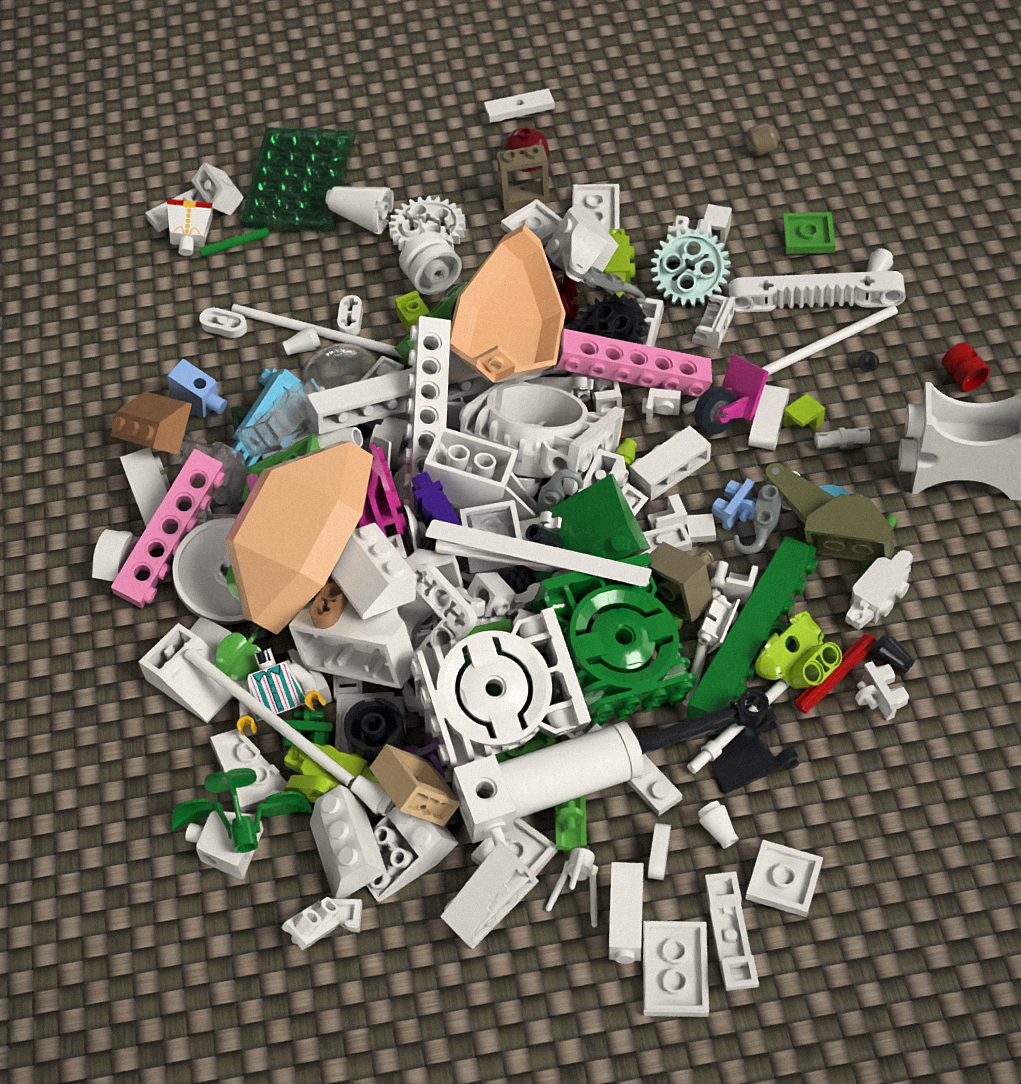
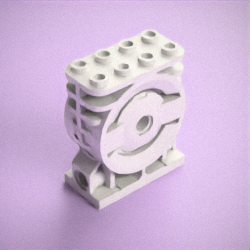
M515 379L496 383L472 400L467 406L462 407L459 414V420L461 421L460 432L519 450L512 471L513 474L548 478L552 477L560 469H569L578 473L582 480H584L598 449L614 453L618 448L625 409L615 406L605 415L588 412L586 405L579 398L566 391L545 385L529 384L523 380L515 384ZM570 478L562 479L564 480L563 490L565 494L572 496L579 490L575 480Z
M553 607L542 610L540 614L518 620L511 633L504 631L479 632L459 641H456V639L451 640L449 644L432 646V649L426 651H415L414 658L411 659L412 664H410L414 680H420L422 685L420 687L421 692H419L424 710L429 708L431 713L428 724L432 737L439 738L440 744L438 745L437 753L442 766L447 765L449 770L520 747L535 736L538 731L554 738L570 732L582 731L591 722ZM518 630L520 632L521 637L516 635ZM546 647L545 651L551 668H548L537 648ZM496 649H501L502 652L517 658L526 667L532 680L533 695L530 706L523 715L527 728L523 731L517 714L521 711L527 699V680L521 667L513 660L497 655ZM468 654L471 664L466 668L460 682L461 702L472 717L481 722L491 724L495 739H490L486 726L480 725L468 718L457 702L455 681L459 670L465 663L464 655ZM552 682L557 684L562 702L549 706L552 696ZM490 683H495L500 686L502 693L496 697L487 694L485 687ZM548 719L550 726L541 721Z

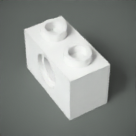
M205 162L191 180L207 203H212L214 209L230 216L244 198L225 171Z

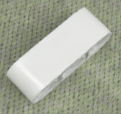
M765 384L751 427L749 446L775 451L783 423L784 409L788 405L790 389Z

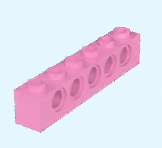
M563 329L556 369L644 387L681 391V394L693 397H700L712 384L710 358Z
M194 448L111 585L115 595L142 609L146 602L149 604L152 602L157 593L156 585L160 579L164 580L170 572L171 565L169 563L175 556L178 546L187 533L196 528L199 522L196 518L201 510L206 511L212 500L210 495L214 488H219L222 485L226 476L223 463ZM197 479L206 482L201 488L191 486L192 482ZM182 502L192 504V507L187 511H180L178 509L179 504ZM168 525H176L178 527L174 534H166L164 532L165 527ZM159 547L165 550L160 557L150 556V552L154 548ZM140 571L151 573L150 577L145 581L136 579V575Z

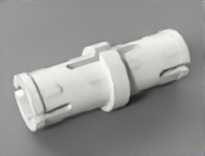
M867 426L854 429L840 427L835 431L814 433V442L817 450L839 446L842 449L848 445L870 443V432Z

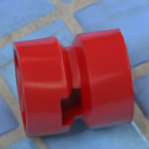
M966 342L953 346L942 358L943 367L949 374L954 375L955 381L964 391H972L978 388L990 375L991 370L981 357H978L975 350Z

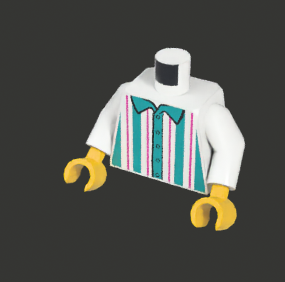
M270 648L254 654L260 670L247 675L248 679L243 683L242 688L273 713L279 714L306 704L314 712L313 703L316 700H319L323 706L326 705V700L319 693L313 675L299 664L291 663L289 660L276 664ZM239 701L240 719L237 722V728L240 734L244 736V728L251 725V730L255 734L258 729L253 719L255 717L257 722L262 720V718Z

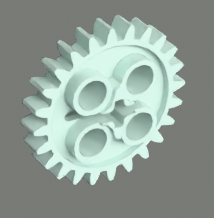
M686 227L685 234L682 235L679 230H676L677 237L673 238L668 234V243L659 242L662 250L655 249L654 253L658 258L651 259V263L657 267L650 269L651 274L657 275L652 279L653 284L661 283L657 287L658 293L665 290L663 295L665 300L672 296L673 305L678 300H681L683 308L687 302H691L692 307L695 308L696 301H700L704 306V298L708 297L710 299L713 292L721 295L722 291L719 285L727 286V281L723 277H730V271L725 268L730 267L731 263L724 260L729 257L728 251L721 252L724 249V243L716 245L718 240L716 235L709 239L708 230L703 235H700L699 228H696L694 234H691L689 228ZM696 246L700 248V252L697 255H689L687 253L688 249ZM705 255H709V258L702 260ZM676 260L680 265L677 269L671 270L667 267L668 263ZM686 265L695 266V270L687 269ZM705 266H711L715 269L710 275H704L701 270ZM679 276L677 280H672L673 277ZM685 280L694 282L690 289H683L681 287V283Z

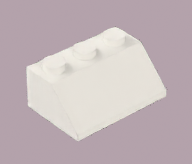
M372 523L354 529L330 575L361 618L366 619L415 601L416 574L377 524Z
M342 785L335 787L318 798L315 802L310 826L333 899H344L386 873V869L363 801L350 789Z

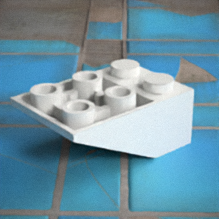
M178 623L139 661L145 679L208 723L233 695L185 658V652L189 648H193L216 666V653L200 637ZM245 680L234 682H236L239 686L243 687V683L245 682Z
M395 806L372 829L386 873L366 886L375 899L381 902L436 866L458 844V841L446 826L443 827L399 811L397 806Z

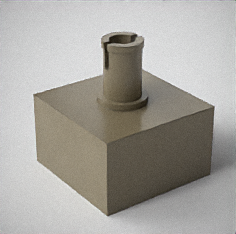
M663 541L649 554L652 560L649 569L652 570L651 575L657 587L654 597L662 602L668 610L692 623L710 606L713 599L706 567L713 562V555L709 550L700 548L694 556H691Z

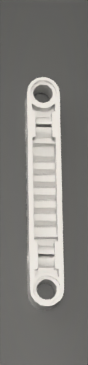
M897 271L740 277L732 280L728 286L729 298L730 296L735 297L734 311L740 313L772 311L777 306L783 309L785 304H788L790 308H793L794 304H798L800 308H803L805 303H808L810 308L815 303L823 307L825 302L830 307H833L835 302H838L840 306H843L845 302L853 306L855 302L857 305L867 308L891 307L902 304L906 298L904 278ZM765 297H768L767 304L765 303Z

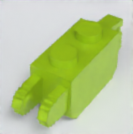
M623 228L610 229L609 234L619 246L603 273L606 275L614 273L623 282L630 284V278H635V263H630V260L635 259L634 246H630L629 236L625 235ZM615 292L619 298L623 294L626 296L624 292Z
M313 743L353 775L355 779L361 775L380 784L370 770L367 760H364L358 754L352 753L349 755L338 751L333 746H321ZM296 746L290 747L284 759L287 767L302 775L325 777L332 781L336 787L342 785L351 789V786L347 787L301 749Z

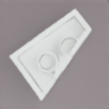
M238 729L210 737L211 746L222 772L236 768H250L256 772L257 780L253 784L236 788L241 813L256 809L258 804L265 803V798L270 795L284 792L287 782L280 775V771L273 764L270 765L260 755V750L245 735L242 736Z

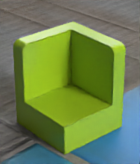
M806 393L784 409L782 425L788 428L796 422L801 427L808 424L817 430L823 426L825 407Z

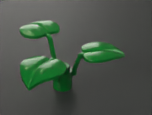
M236 768L227 772L209 774L204 780L205 788L212 793L231 791L236 818L232 820V825H230L223 812V804L217 801L210 802L208 799H194L182 802L174 807L172 810V830L174 831L181 826L209 817L211 812L217 811L228 831L229 839H232L234 852L246 853L258 848L256 833L261 832V815L272 817L295 812H308L312 814V807L309 799L300 792H280L266 797L265 803L258 804L255 820L251 821L249 816L241 815L236 788L253 784L257 780V775L253 769Z

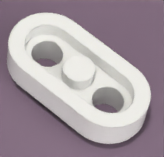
M208 308L199 317L203 330L210 333L238 338L247 331L246 319L238 313L219 308Z

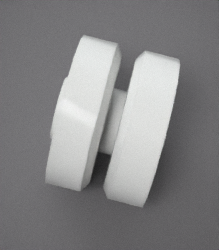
M434 231L424 232L412 238L404 246L399 257L401 269L416 289L425 295L438 294L446 290L456 281L462 269L459 256L440 233Z

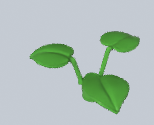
M230 565L226 578L227 587L232 596L240 600L232 566ZM258 625L248 640L240 633H232L226 636L218 646L215 661L216 667L233 681L247 680V675L260 670L254 654L262 650L252 643L263 627Z

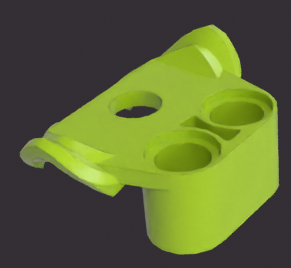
M802 611L789 618L791 624L779 636L777 633H774L769 638L755 664L756 673L761 677L769 680L781 678L795 689L819 685L842 661L840 648L832 642L823 644V632L813 621L808 611ZM787 637H792L796 642V650L793 653L789 652L786 648L785 641Z

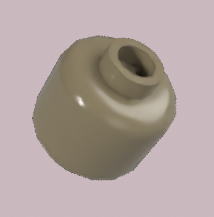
M763 122L749 128L747 131L748 138L744 139L748 151H754L757 156H763L776 150L778 142H780L775 125H770L768 122Z

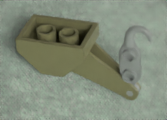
M772 463L766 468L768 484L764 485L759 491L753 515L756 533L755 542L750 546H744L740 543L738 535H734L733 540L735 548L741 553L754 554L759 552L764 547L768 536L778 524L784 500L805 525L804 531L807 544L816 548V555L874 563L877 558L882 557L891 560L895 552L892 526L870 498L856 493L849 495L840 494L834 497L780 463Z

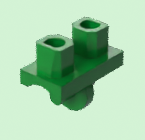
M305 705L304 710H295L294 712L295 719H304V721L284 720L301 735H312V744L329 745L331 736L336 737V727H333L332 723L314 722V720H324V712H313L307 705ZM283 736V746L290 749L291 746H296Z

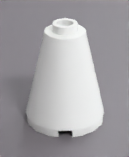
M334 186L332 190L327 192L325 202L328 204L329 210L375 234H383L390 221L386 220L388 212L392 213L394 193L393 190L387 187Z

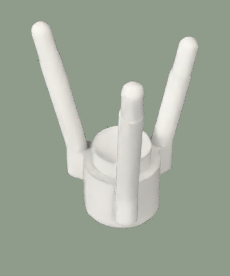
M585 848L572 849L569 861H565L563 871L546 905V911H551L568 875L571 877L569 884L571 890L575 888L577 880H586L588 876L590 881L592 927L597 926L596 876L598 867L593 865L595 859L593 852Z

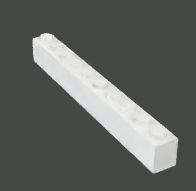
M459 358L449 359L447 401L487 391L496 384L464 364ZM556 365L538 374L515 378V383L560 372V369H556ZM412 368L308 394V417L318 434H323L406 412L407 400L411 398V390L407 389L409 374H412ZM423 369L426 374H433L429 369ZM421 393L424 398L432 399L429 394Z

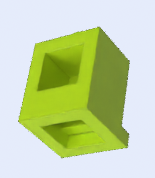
M417 290L395 299L397 316L408 333L411 330V326L416 325L419 316L425 317L430 312L419 297Z

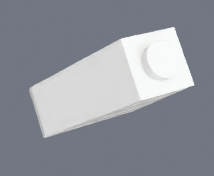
M612 862L609 960H616L622 964L641 961L643 863Z

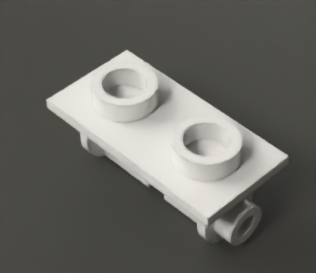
M717 595L712 599L706 613L710 618H704L697 634L698 641L701 644L709 645L708 654L717 647L720 648L729 634L727 632L728 628L738 617L736 609L740 602L739 599L732 604L723 595Z

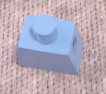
M182 359L168 375L170 398L192 403L191 414L205 418L211 410L218 414L223 413L227 400L218 396L217 382L186 360Z

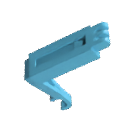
M267 368L264 369L258 382L264 385L265 388L232 437L236 442L228 455L234 458L241 451L236 461L242 464L249 457L245 463L247 469L255 464L260 456L264 457L305 393L302 390L305 383L286 369L276 370L273 368L271 371Z

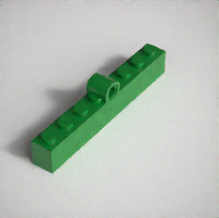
M785 536L687 704L688 720L729 707L732 700L740 698L743 692L747 690V686H745L749 679L753 681L757 674L755 664L759 654L774 633H777L779 636L788 627L782 620L784 616L789 617L795 606V601L793 600L796 595H802L807 584L805 579L808 575L812 576L817 568L818 560L815 559V547ZM787 637L785 641L787 650H789L790 637Z

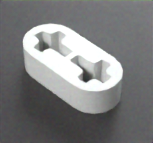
M349 295L340 301L337 319L340 332L355 336L360 332L363 308L359 297Z
M655 823L648 869V878L664 880L671 825Z

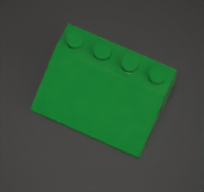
M609 474L547 510L552 513L551 518H562L561 528L554 530V532L561 536L563 549L617 561L639 555L650 549L613 474ZM531 569L537 582L552 578L554 573L561 571L542 572Z

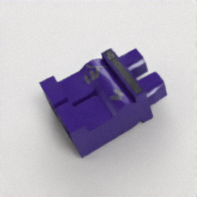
M427 471L412 478L414 485L412 487L414 509L417 515L421 513L422 521L425 525L429 526L432 520H438L462 526L446 495L443 493V486L439 480L433 483ZM433 538L432 547L435 550L436 539Z

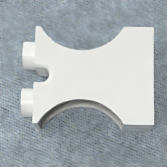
M925 382L921 404H908L906 409L905 437H914V440L901 439L898 453V471L912 472V494H918L932 485L946 481L971 480L983 482L1000 489L1010 500H1021V393L992 403H967L952 399L938 391L931 382Z
M405 548L407 558H404V560L411 569L420 564H432L452 586L464 588L455 555L437 553L435 550L431 551L416 548L410 555L409 551ZM421 572L424 576L422 582H428L425 578L427 573ZM416 591L415 601L366 619H362L350 601H348L336 624L326 629H319L313 625L309 611L314 601L308 602L288 625L304 668L401 689L412 674L410 664H412L411 659L415 655L411 645L412 637L421 623L435 612ZM334 594V595H331L330 597H335V596H338L339 594Z

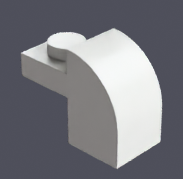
M106 529L96 544L92 577L114 582L141 537L133 536V533L128 531Z

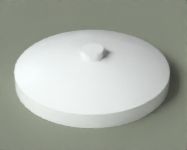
M236 518L211 520L193 529L178 546L173 561L174 586L183 604L196 616L222 625L241 624L249 621L244 618L240 600L233 597L228 590L226 578L229 569L223 561L227 550L225 539Z

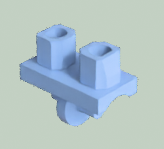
M747 478L744 484L731 480L726 486L724 493L725 497L732 499L731 502L721 498H717L714 502L712 514L723 520L722 528L730 531L738 518L743 522L747 519L753 520L757 498H753L751 492L754 481Z

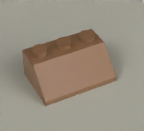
M143 392L117 410L116 416L112 421L110 436L179 455L192 403Z

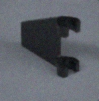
M772 708L767 710L759 725L747 727L712 767L725 794L779 770H790L799 765L797 761L798 754L793 746L784 749L774 757L760 733L769 732L778 727L775 722L777 717Z

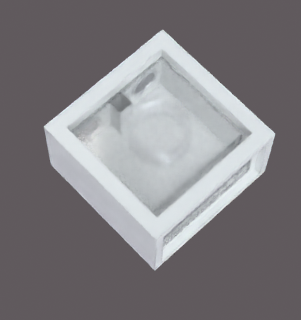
M515 500L459 509L462 526L523 540ZM468 557L470 573L519 565Z

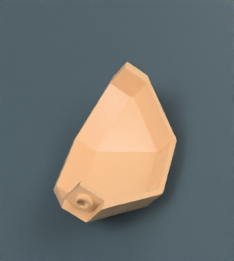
M525 224L504 235L458 295L450 327V351L464 364L493 383L535 375L557 363L565 310L541 240Z
M340 441L262 471L225 539L246 620L252 621L277 635L324 587L362 516L373 460L372 454L350 441Z

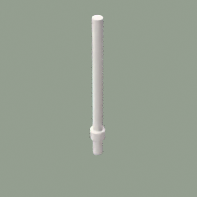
M724 561L717 563L714 578L710 580L713 598L717 595H723L724 582L728 569V563ZM707 608L706 611H705L704 618H706V617L710 618L709 616L706 615V613H707V611H708V608ZM699 641L690 673L696 675L697 682L694 688L685 694L686 699L683 701V705L686 707L700 683L709 646L703 645Z
M781 678L765 692L769 705L790 686ZM753 705L748 708L752 712H758L757 708ZM736 723L731 724L716 739L709 740L701 747V752L687 764L688 769L695 774L709 760L714 761L722 753L721 749L740 733L745 726H738Z

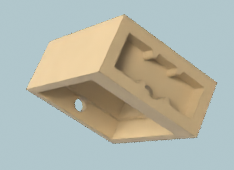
M386 744L370 766V770L399 811L444 827L461 804L429 760Z

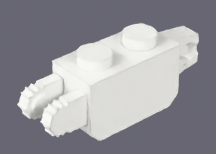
M900 550L891 560L886 557L875 560L852 587L851 608L846 614L845 622L860 630L869 621L875 624L882 615L886 617L890 613L896 598H902L910 585L907 583L909 572L911 571L910 564L913 562V555L910 551Z

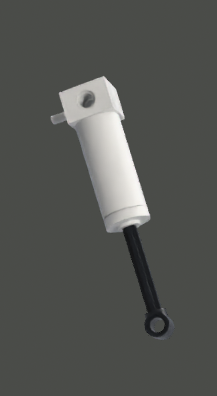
M748 689L743 692L740 698L732 700L729 707L637 738L629 725L623 721L501 763L497 762L494 754L455 767L453 770L452 791L461 802L459 809L472 844L492 837L495 846L501 840L508 847L503 833L513 830L515 819L642 776L644 773L643 754L734 723L738 726L756 727L762 722L769 708V700L762 691ZM745 705L755 706L758 712L748 710Z

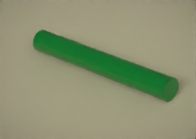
M267 227L201 247L199 250L201 256L204 257L270 235Z

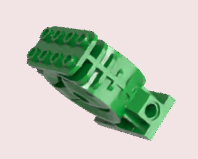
M649 553L617 560L618 562L649 568L652 564ZM575 571L542 580L531 604L535 614L541 613L544 609L554 608L591 718V722L588 724L591 728L596 724L602 726L607 723V720L617 718V720L627 719L637 711L643 710L644 713L654 711L661 704L668 702L670 705L679 704L686 699L685 694L689 693L697 682V677L694 673L688 674L687 669L691 664L687 657L682 658L680 655L684 648L679 643L678 630L672 615L664 604L654 597L657 587L652 575H650L647 586L643 587ZM600 614L594 621L589 633L576 636V632H585L587 624L593 615ZM616 638L624 640L626 645L620 644ZM654 648H656L657 656L653 663L641 671L634 672L648 662Z

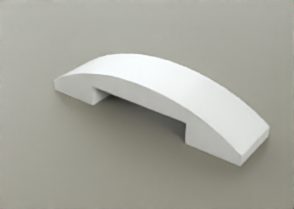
M727 872L705 875L712 929L726 991L759 987L754 957L751 955L741 907L742 898L737 873Z

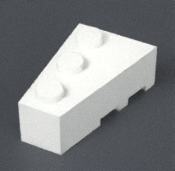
M500 840L458 895L448 902L440 917L466 944L474 949L539 881L530 869Z

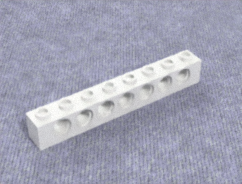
M419 316L416 325H412L410 330V341H414V347L410 350L408 364L413 367L412 374H409L407 389L411 390V398H408L406 404V414H410V423H407L405 427V439H409V447L405 448L403 459L404 464H408L402 481V489L406 490V499H403L401 509L404 504L409 506L417 522L422 521L421 513L417 515L414 509V494L412 492L414 485L412 478L421 474L417 467L424 468L425 460L439 427L446 428L451 320ZM424 345H430L434 350H428ZM423 369H429L433 374H426ZM421 393L429 394L432 399L424 398ZM420 418H427L431 424L423 423ZM419 442L428 444L430 449L422 448Z

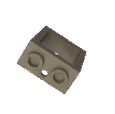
M543 145L497 152L499 193L504 211L523 208L536 199L543 204L550 203L548 159ZM540 166V181L508 186L507 172Z

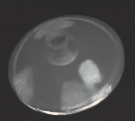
M349 343L331 344L319 349L308 358L303 367V381L308 392L322 386L327 390L359 382L376 363V360L368 350L361 346Z

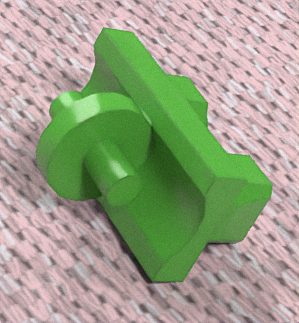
M586 796L556 805V850L571 852L574 848L587 849Z

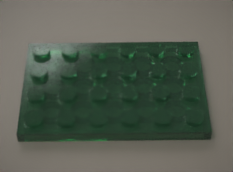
M266 127L241 216V227L334 232L338 214L329 210L325 199L327 192L332 190L334 186L345 185L356 138L355 130Z

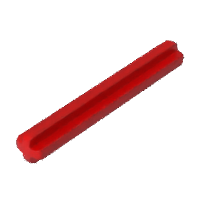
M868 633L863 634L842 655V661L839 666L822 683L807 688L795 700L794 705L797 707V710L807 714L871 652V649L877 642L875 636Z

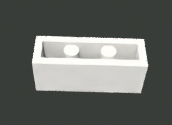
M688 426L684 430L676 432L662 445L655 446L644 457L636 459L630 465V483L652 501L709 462L711 443L691 426Z

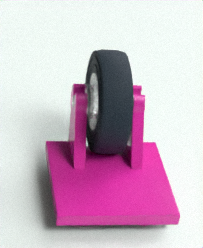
M732 354L722 387L709 388L698 399L694 410L696 424L708 433L718 434L727 430L735 418L743 417L748 421H753L769 372Z

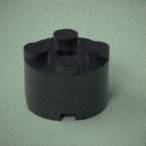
M374 698L375 701L369 702L363 700L356 703L349 709L344 718V732L350 754H358L364 760H367L369 767L386 744L404 750L407 739L400 710L394 703L383 698Z

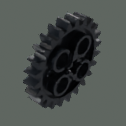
M615 293L611 299L604 295L601 302L595 298V305L593 306L587 303L586 307L588 310L586 312L579 311L582 317L574 319L573 322L577 326L570 328L573 331L643 345L640 337L647 336L644 328L648 324L645 321L647 317L643 309L633 298L628 299L624 294L619 298Z

